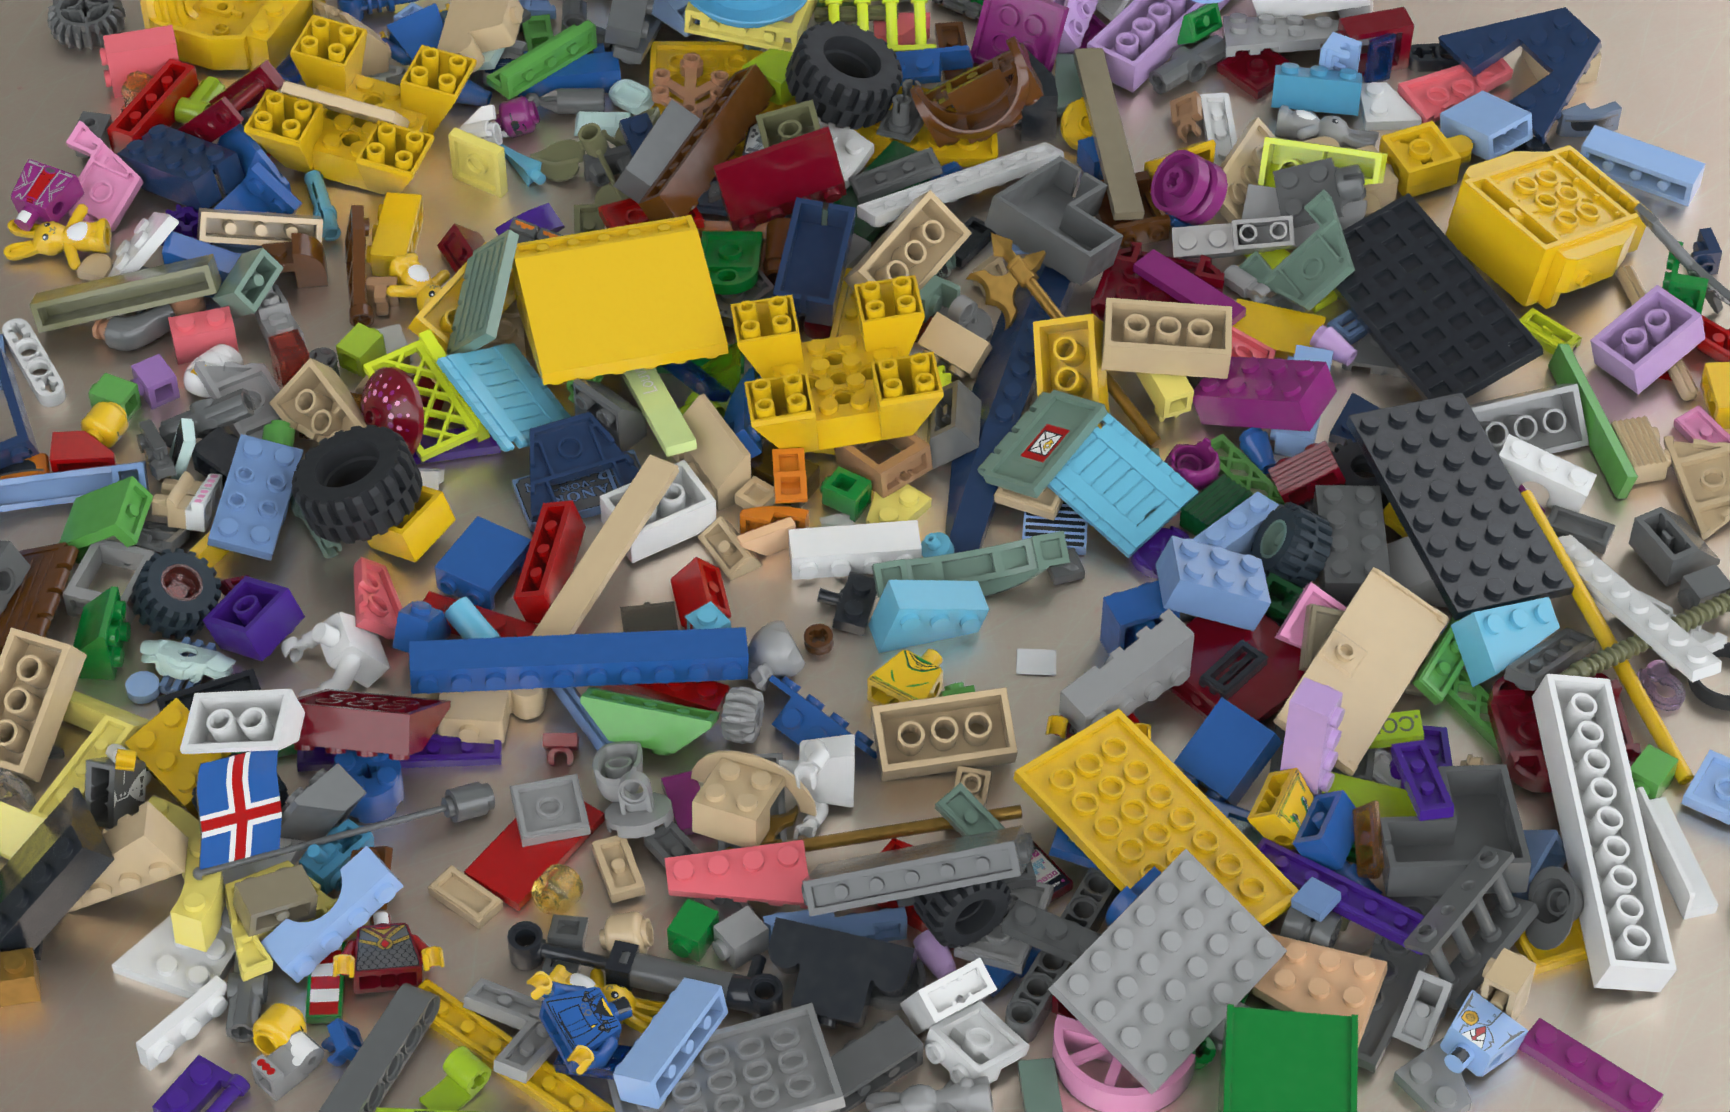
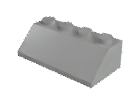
M1559 384L1470 405L1498 454L1509 434L1551 454L1589 445L1578 384Z

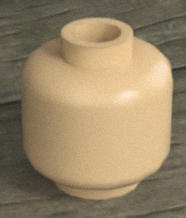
M633 911L610 915L605 922L604 929H600L599 939L602 949H608L609 954L615 940L639 945L640 953L646 954L649 946H653L654 932L649 918L645 919L640 912Z

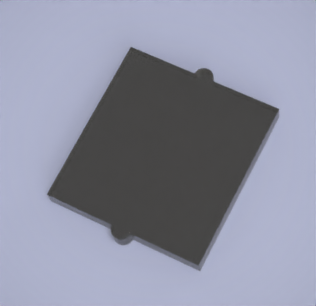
M674 601L653 604L645 602L644 605L620 607L623 632L678 630Z

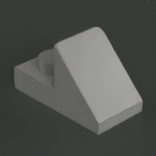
M1419 970L1392 1037L1422 1050H1427L1440 1019L1445 1017L1453 984Z

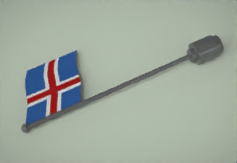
M278 750L250 751L203 763L199 766L196 786L201 831L199 867L193 870V877L196 880H202V876L307 849L312 844L322 845L441 812L447 818L450 817L454 823L487 815L489 810L495 808L494 793L488 783L474 782L447 789L445 797L441 800V806L280 848L282 809L277 778Z

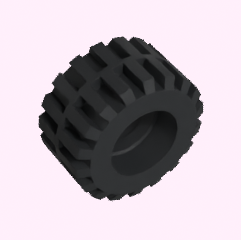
M1002 879L914 896L916 902L913 905L917 915L940 945L948 946L949 948H956L958 946L962 948L970 943L980 941L981 938L989 935L1003 921V916L1010 909L1008 905L1012 902V896L1010 895V888Z

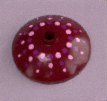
M396 367L378 369L371 375L362 392L360 411L364 416V421L366 425H376L379 428L383 426L401 435L413 456L420 445L424 430V410L419 391L411 377L403 370Z

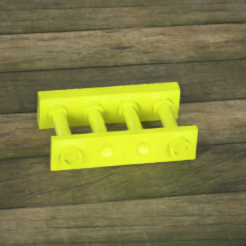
M819 0V3H825V6H828V21H831L832 24L840 21L839 6L842 5V2H854V5L857 6V25L864 31L869 30L868 5L871 4V1H882V4H885L886 40L889 49L892 48L894 52L936 48V44H927L925 3L928 0H911V3L914 4V45H898L897 4H899V0Z

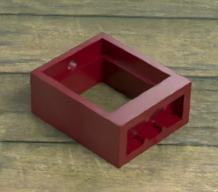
M1405 7L1339 18L1338 31H1335V33L1349 38L1363 40L1389 35L1387 49L1360 54L1358 73H1362V77L1408 68L1414 23Z

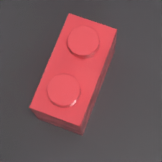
M229 306L168 318L178 365L193 362L197 357L218 344L229 345L239 352Z

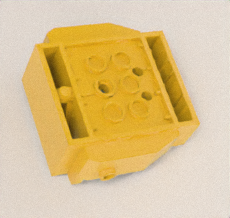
M140 0L145 29L168 25L173 26L178 57L181 61L211 70H253L265 60H268L277 70L290 54L292 47L313 15L312 1L314 0Z
M1567 145L1550 152L1513 151L1469 166L1459 188L1445 235L1462 254L1515 298L1518 303L1527 307L1538 302L1543 308L1548 309L1556 305L1561 293L1584 288L1595 282L1612 277L1624 261L1626 254L1638 249L1646 226L1634 210L1640 202L1571 145Z

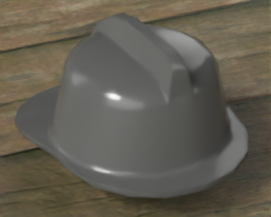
M1549 866L1543 868L1534 876L1530 883L1528 901L1535 902L1540 913L1526 929L1529 942L1537 949L1549 950L1556 948L1564 942L1571 931L1573 922L1582 912L1583 895L1578 886L1575 885L1570 874L1561 867Z

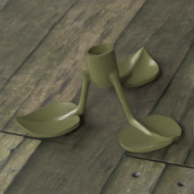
M657 106L640 113L647 112L653 126L660 117V110ZM588 123L578 131L579 142L571 139L562 140L542 151L530 154V158L542 162L541 172L546 175L547 179L562 182L578 174L579 163L583 162V155H585L586 151L588 155L599 158L611 184L604 185L597 191L594 203L606 205L630 198L613 186L616 179L604 157L608 147L607 141L616 147L626 145L620 128H618L613 138L608 135L606 130H601L598 124Z

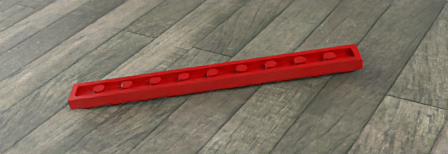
M429 591L423 602L429 603L432 608L441 610L443 613L457 601V599ZM474 605L501 637L532 636L538 626ZM447 620V622H448V624H449V626H450V628H451V634H454V635H457V636H460V637H461V635L455 630V628H454V627L449 623V621ZM716 681L614 685L664 702L717 712L722 710L725 696L730 690L729 685Z

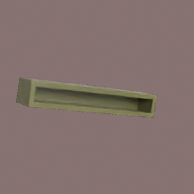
M214 254L36 293L29 305L38 333L216 294L222 281Z

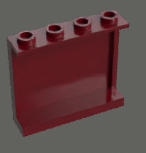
M1265 615L1254 631L1196 617L1186 624L1194 633L1190 677L1183 684L1173 686L1169 690L1206 719L1220 700V694L1213 695L1209 692L1210 687L1206 686L1203 688L1200 686V676L1240 640H1244L1268 656L1267 665L1227 701L1262 724L1282 709L1304 675L1305 671L1299 670L1301 648L1276 639L1275 636L1281 627L1272 618ZM1247 652L1242 653L1223 672H1221L1215 678V680L1218 681L1227 671H1229V668L1234 663L1239 662L1247 654Z

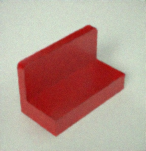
M695 557L671 578L673 594L682 627L685 628L684 617L710 601L728 619L732 617L720 568Z

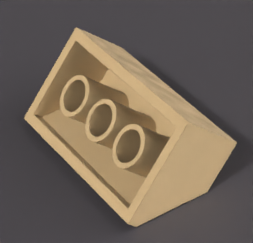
M929 190L912 201L843 280L854 290L855 284L867 281H880L899 276L915 275L920 291L972 233Z

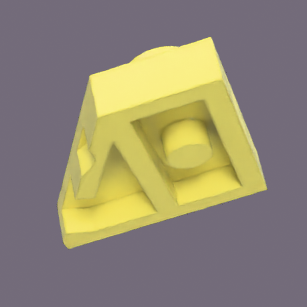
M909 484L885 498H882L875 492L866 524L917 520L932 507V498Z

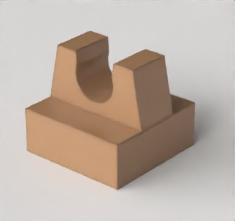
M397 277L366 278L368 305L376 307V316H388L390 307H399L400 297H389L386 293V289L389 286L398 285Z

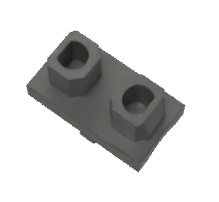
M627 144L610 148L608 145L604 157L613 175H621L631 160L632 155ZM588 154L583 155L586 182L593 181L597 187L607 185L610 180L599 158Z

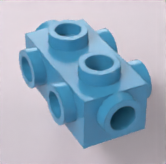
M348 818L338 827L331 829L327 836L364 825L358 826ZM370 831L322 845L312 844L299 860V865L302 864L307 875L321 885L320 890L326 895L333 889L341 891L342 876L340 869L350 861L353 850H360L361 847L365 846L375 847L374 836Z

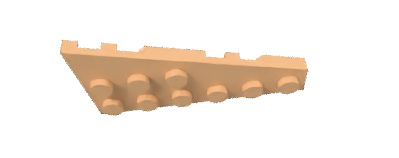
M1271 934L1287 952L1251 989L1253 995L1281 1011L1341 1016L1358 1015L1359 1047L1387 973V961Z

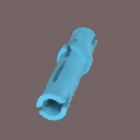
M311 170L305 174L304 181L314 207L313 215L321 216L323 219L322 238L324 237L326 241H334L341 235L336 221L337 211L331 205L323 175L318 170Z

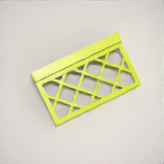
M430 329L419 333L418 341L363 365V370L368 378L382 367H396L404 372L416 374L413 382L419 394L430 397L427 408L423 407V435L436 437L438 441L436 445L425 450L421 444L419 445L416 454L421 462L474 438L478 442L490 438L488 430L480 422V419L477 418L471 407L462 398L463 396L458 393L445 373L436 364L438 358L446 357L447 354ZM416 352L421 358L419 367L403 363L405 357ZM421 376L432 378L436 381L433 390L417 386ZM435 399L448 401L451 405L449 412L432 409ZM429 416L445 420L441 431L425 427ZM450 422L463 424L467 431L458 435L447 432Z

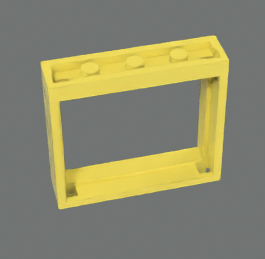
M807 0L805 5L796 12L792 23L778 21L760 28H738L719 23L688 2L685 8L684 32L765 49L771 48L794 52L800 36L807 29L818 0ZM696 19L700 20V24H695ZM785 37L791 38L792 43L785 42Z

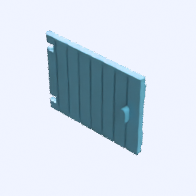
M514 343L496 345L491 348L466 353L451 354L438 358L436 362L504 452L514 450L515 446L512 442L518 448L529 447L530 428L571 417L551 390L547 388V385H543L541 377L530 366L528 360Z
M1107 412V415L1101 421L1104 426L1101 429L1097 426L1047 487L1076 513L1082 516L1085 521L1093 526L1112 545L1117 547L1121 553L1130 558L1179 513L1184 505L1198 495L1199 491L1186 482L1183 477Z

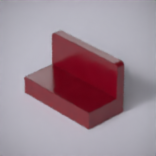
M454 223L437 247L454 272L457 273L468 261V258L473 255V251L481 247L485 240L478 232Z

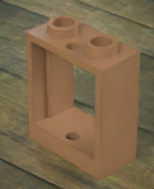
M916 434L887 439L886 441L901 452L881 464H877L862 453L881 441L834 448L836 463L846 470L871 480L872 490L882 498H885L933 469L930 444Z

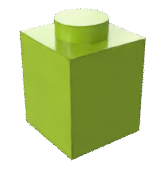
M359 322L336 345L340 367L362 378L366 376L363 370L364 364L387 354L383 334L377 329L369 328Z

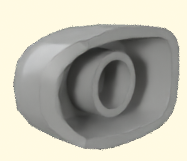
M623 741L608 743L597 751L593 760V771L598 789L607 800L619 802L618 786L626 772L640 771L643 773L642 745L639 742ZM629 782L625 785V789L635 795L640 784Z

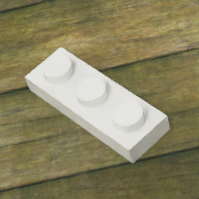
M216 975L137 1041L136 1047L140 1063L149 1071L153 1070L158 1064L167 1061L173 1052L184 1042L193 1039L210 1020L220 1016L229 1005L227 983Z

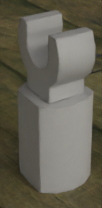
M1231 265L1224 271V285L1243 298L1249 297L1253 302L1263 304L1270 299L1266 297L1271 292L1270 288L1263 283H1257L1255 277L1237 265Z

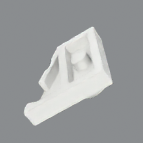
M1387 82L1362 83L1360 109L1365 131L1399 130L1422 123L1421 116Z

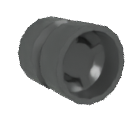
M1290 906L1280 936L1333 948L1341 929L1343 916L1330 912L1321 922H1318Z

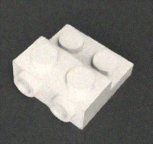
M979 1001L931 1026L923 1048H925L926 1056L933 1064L941 1063L950 1072V1078L954 1084L959 1083L964 1077L974 1080L983 1076H988L990 1084L998 1079L1002 1068L1025 1057L1030 1045L982 1001Z

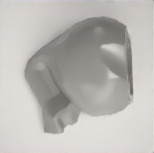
M783 620L766 624L751 639L748 646L749 664L747 680L753 681L756 687L764 692L770 684L768 679L772 675L781 680L785 676L788 678L795 676L803 669L806 663Z

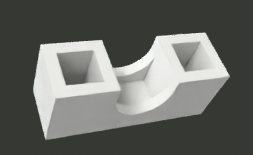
M1510 434L1498 454L1517 488L1522 483L1531 481L1539 483L1547 489L1549 499L1546 506L1551 509L1556 505L1579 513L1597 476Z

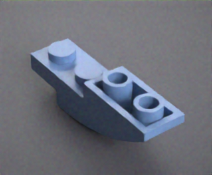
M905 907L883 908L879 911L860 914L849 913L840 917H835L834 912L810 917L808 909L788 913L777 912L773 915L763 916V923L769 928V943L776 917L885 942L907 939V914Z

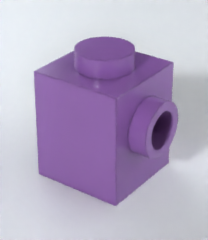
M160 354L131 365L134 379H131L130 382L138 385L140 396L145 399L152 410L180 398L176 375Z

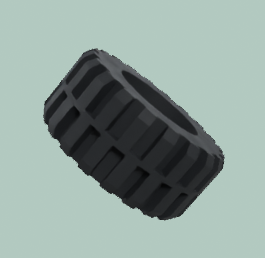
M831 21L816 24L802 33L787 65L785 77L791 96H795L797 104L813 99L817 116L823 123H832L842 129L845 127L860 129L862 126L864 128L873 126L886 115L893 103L892 99L897 94L902 83V68L896 53L892 48L889 49L887 47V43L882 38H876L874 36L875 33L869 30L864 31L858 25L852 24L850 26L841 21H837L834 24Z
M367 425L365 428L354 426L351 427V430L345 432L343 430L335 432V435L329 439L324 438L319 441L317 447H311L306 452L305 459H300L292 478V494L310 529L320 538L338 544L341 541L346 544H353L356 540H362L363 542L371 540L372 536L377 534L381 536L387 533L388 529L393 525H399L403 521V517L413 511L414 503H418L423 485L421 473L403 437L389 428Z

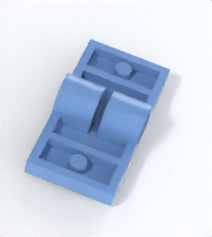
M241 434L210 530L207 545L271 561L281 527L284 525L288 512L293 474L296 471L297 464L303 457L304 450Z

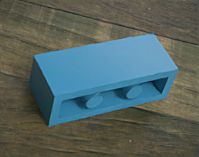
M1295 63L1276 65L1271 107L1280 108L1281 105H1286L1289 109L1358 116L1362 73H1357L1356 70L1350 68H1343L1340 71L1328 70L1327 67L1320 65L1311 66V68L1299 67Z

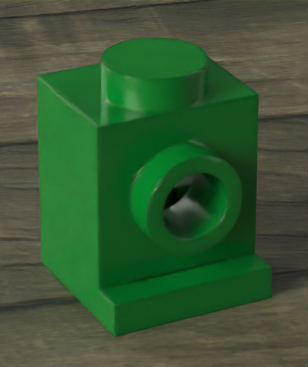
M838 466L831 476L825 477L821 484L822 504L849 515L850 520L853 522L858 520L871 503L872 481Z

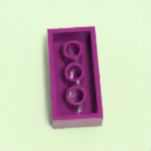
M1231 357L1228 379L1203 377L1194 389L1193 404L1201 424L1310 432L1337 390L1327 362Z

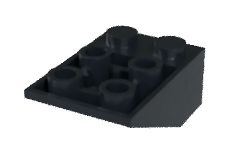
M1028 51L1030 63L1042 84L1044 96L1040 97L1036 103L1030 106L1024 105L1021 110L1023 118L1014 125V130H1019L1021 141L1056 139L1058 92L1055 76ZM1010 74L1008 77L1012 81L1013 75Z

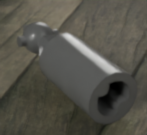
M557 88L541 97L535 93L525 95L529 101L533 100L537 108L542 106L557 114H577L579 111L605 112L604 88Z

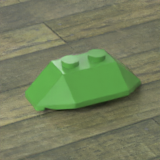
M589 687L581 695L580 699L582 706L609 741H636L643 748L651 749V752L657 755L676 753L711 729L720 715V712L698 709Z

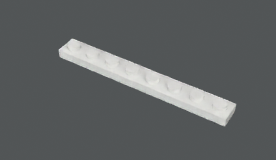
M1043 142L857 205V217L873 227H883L887 223L895 221L915 198L929 190L943 203L956 202L959 198L971 194H979L982 190L994 186H1003L1008 181L1024 178L1057 157L1061 156L1064 158V152L1047 142Z
M1572 535L1559 537L1561 544L1590 595L1690 681L1694 682L1721 673L1722 661Z

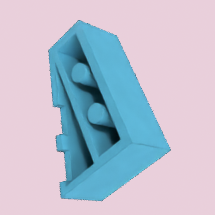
M888 580L868 626L878 653H884L977 633L989 612V607L978 581Z
M1549 597L1473 612L1451 624L1472 687L1500 673L1508 665L1560 628Z

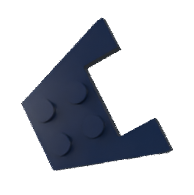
M590 411L530 428L532 523L538 521L543 503L557 502L551 487L553 485L612 469L619 487L631 483L639 472V469L634 465V460L627 453H623L615 444V439Z

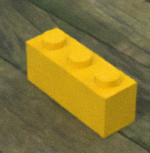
M386 192L384 203L378 206V225L374 224L372 228L373 243L368 245L366 250V262L371 264L372 276L389 277V267L394 258L408 253H415L424 220L422 195Z

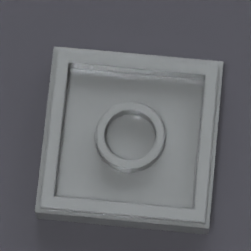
M577 774L510 786V794L522 847L591 834Z

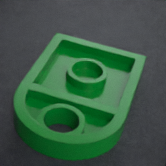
M702 231L701 244L714 293L733 295L752 288L759 279L763 245L762 231Z

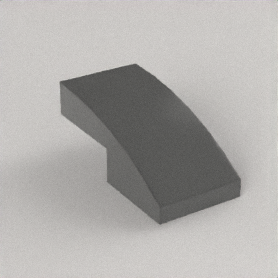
M553 914L547 937L548 944L584 951L588 917ZM545 957L542 971L548 975L558 964L565 966L566 970L572 974L580 973L581 965Z

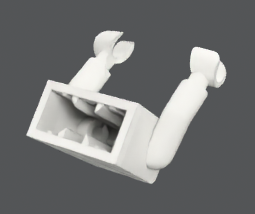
M343 612L335 613L323 623L316 624L313 630L302 635L303 638L300 640L296 637H290L281 643V650L285 658L289 654L293 663L302 658L305 649H312L320 644L328 665L335 669L331 679L321 683L320 687L315 690H302L298 694L299 697L324 689L345 691L349 689L353 680L368 688L390 668L378 634L356 627L355 616Z
M855 735L803 740L800 742L799 760H779L781 767L795 775L796 784L799 789L800 781L804 784L816 804L817 815L807 814L803 824L796 826L793 837L795 840L800 835H805L809 838L815 837L816 830L828 816V804L854 807Z

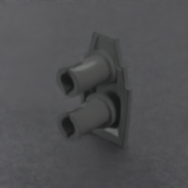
M913 79L902 82V94L893 97V108L888 110L881 120L877 135L911 142L925 124L910 92ZM916 80L914 87L918 84L921 87L920 82Z

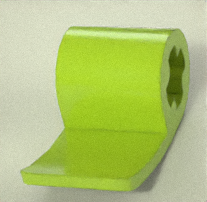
M460 1046L448 1055L443 1064V1070L447 1076L420 1097L419 1101L429 1110L459 1111L489 1081L492 1072L491 1068L467 1047Z

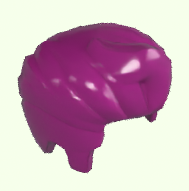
M1208 438L1198 441L1196 445L1176 444L1164 461L1198 491L1204 490L1216 480L1220 472L1218 452L1211 447V441Z

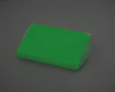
M1218 3L1205 4L1184 15L1177 40L1178 45L1194 43L1223 27Z

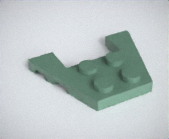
M1325 189L1304 207L1319 225V229L1278 266L1272 269L1257 251L1238 266L1255 277L1257 283L1265 284L1270 288V291L1307 311L1315 307L1355 271L1332 197Z

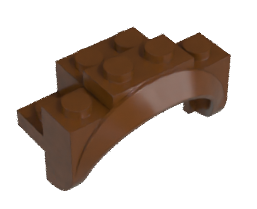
M1015 36L1006 40L1010 50L925 93L919 84L910 89L915 106L939 148L944 145H953L960 139H967L970 144L976 141H985L992 134L1016 125L1023 118L1021 110L1024 105L1030 106L1036 103L1040 97L1044 96L1042 84L1030 63L1029 53L1023 43L1019 44ZM1010 74L1013 75L1012 81L1008 77ZM953 104L957 112L949 111L946 109L949 107V105Z

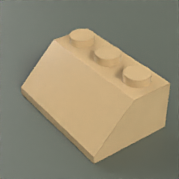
M702 394L696 398L683 415L696 439L697 449L673 455L676 461L685 460L716 500L717 511H721L735 505L734 494L751 479V454L706 395Z

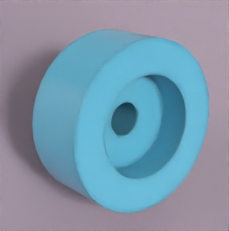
M941 532L928 534L921 543L923 558L952 554L955 550L950 538Z

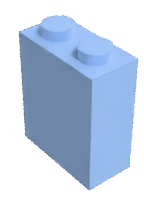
M1483 90L1440 113L1441 132L1446 138L1457 135L1467 136L1473 143L1472 153L1485 160L1499 157L1533 138L1531 112Z

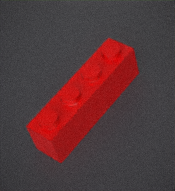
M174 59L167 61L107 128L111 149L115 154L126 148L130 142L142 140L141 137L148 133L152 127L159 124L170 127L176 121L175 108L178 101L182 97L189 98L199 85L195 66Z
M573 500L543 503L513 596L527 622L533 624L541 622L573 572L586 529Z

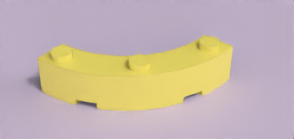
M152 795L148 801L188 837L185 872L182 873L185 882L177 903L170 911L175 943L207 952L221 928V917L226 906L223 873L220 871L202 876V880H196L193 877V870L199 867L200 823L183 808Z

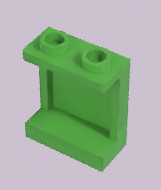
M131 476L75 498L59 543L66 542L69 546L78 548L79 553L75 561L77 564L81 563L91 544L112 536L119 539L126 547L137 544L153 495Z

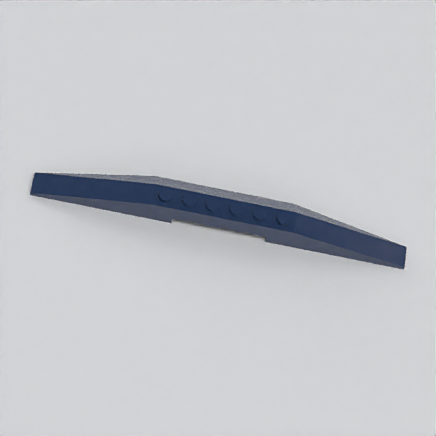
M1042 262L1040 269L1036 272L1039 277L1036 281L1065 316L1076 283L1069 281L1067 277L1053 268L1047 267ZM1021 286L1017 288L1014 296L1015 305L1018 309L1014 323L1005 330V317L1001 311L990 340L992 350L981 366L972 392L981 399L979 447L970 453L952 460L945 534L954 545V553L982 548L997 503L994 502V494L998 486L986 483L984 477L979 474L977 469L990 453H994V448L1008 432H1012V427L1028 411L1037 387L1033 322L1049 320L1051 318L1030 291Z

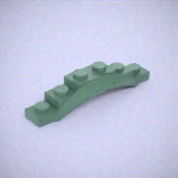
M1064 531L970 551L876 563L872 565V571L878 598L881 597L888 580L978 581L984 597L1019 586L1041 574L1047 568L1068 565L1070 559Z

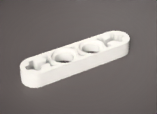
M21 318L7 321L2 327L5 344L37 400L46 407L60 405L66 398L63 381L30 324ZM16 333L22 335L23 338L18 340ZM33 349L36 351L29 356L21 355L25 350ZM37 369L47 370V372L42 375L32 374L33 371ZM50 385L52 392L50 393L46 390L45 386Z

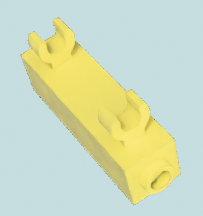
M1135 372L1155 405L1154 412L1160 422H1164L1166 418L1172 416L1177 418L1180 414L1191 411L1194 389L1186 376Z

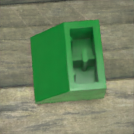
M111 586L83 607L73 644L75 648L87 655L79 675L81 679L115 680L118 667H122L124 664L123 646L124 642H129L131 624L125 620L126 602L121 600L118 587Z

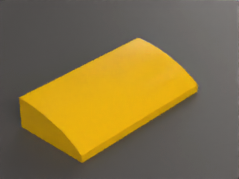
M467 262L415 316L408 326V329L417 336H419V333L430 329L446 354L450 335L453 332L452 326L456 309L459 306L458 300L462 282L465 280L464 274ZM513 268L511 269L502 314L516 300Z

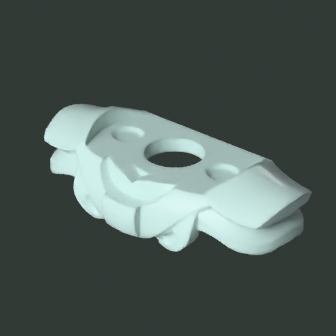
M144 640L140 647V652L143 653L141 656L143 663H155L159 674L163 676L169 675L179 680L188 679L192 683L199 682L203 675L214 680L232 675V667L236 660L223 655L219 651L172 640ZM191 652L196 654V656L185 657L180 655V653Z

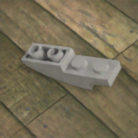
M1293 215L1232 220V223L1171 228L1173 256L1178 259L1200 258L1201 254L1212 259L1249 255L1255 251L1262 253L1295 246Z
M277 284L273 285L254 314L272 353L299 347L306 343L302 330L291 315L288 301Z

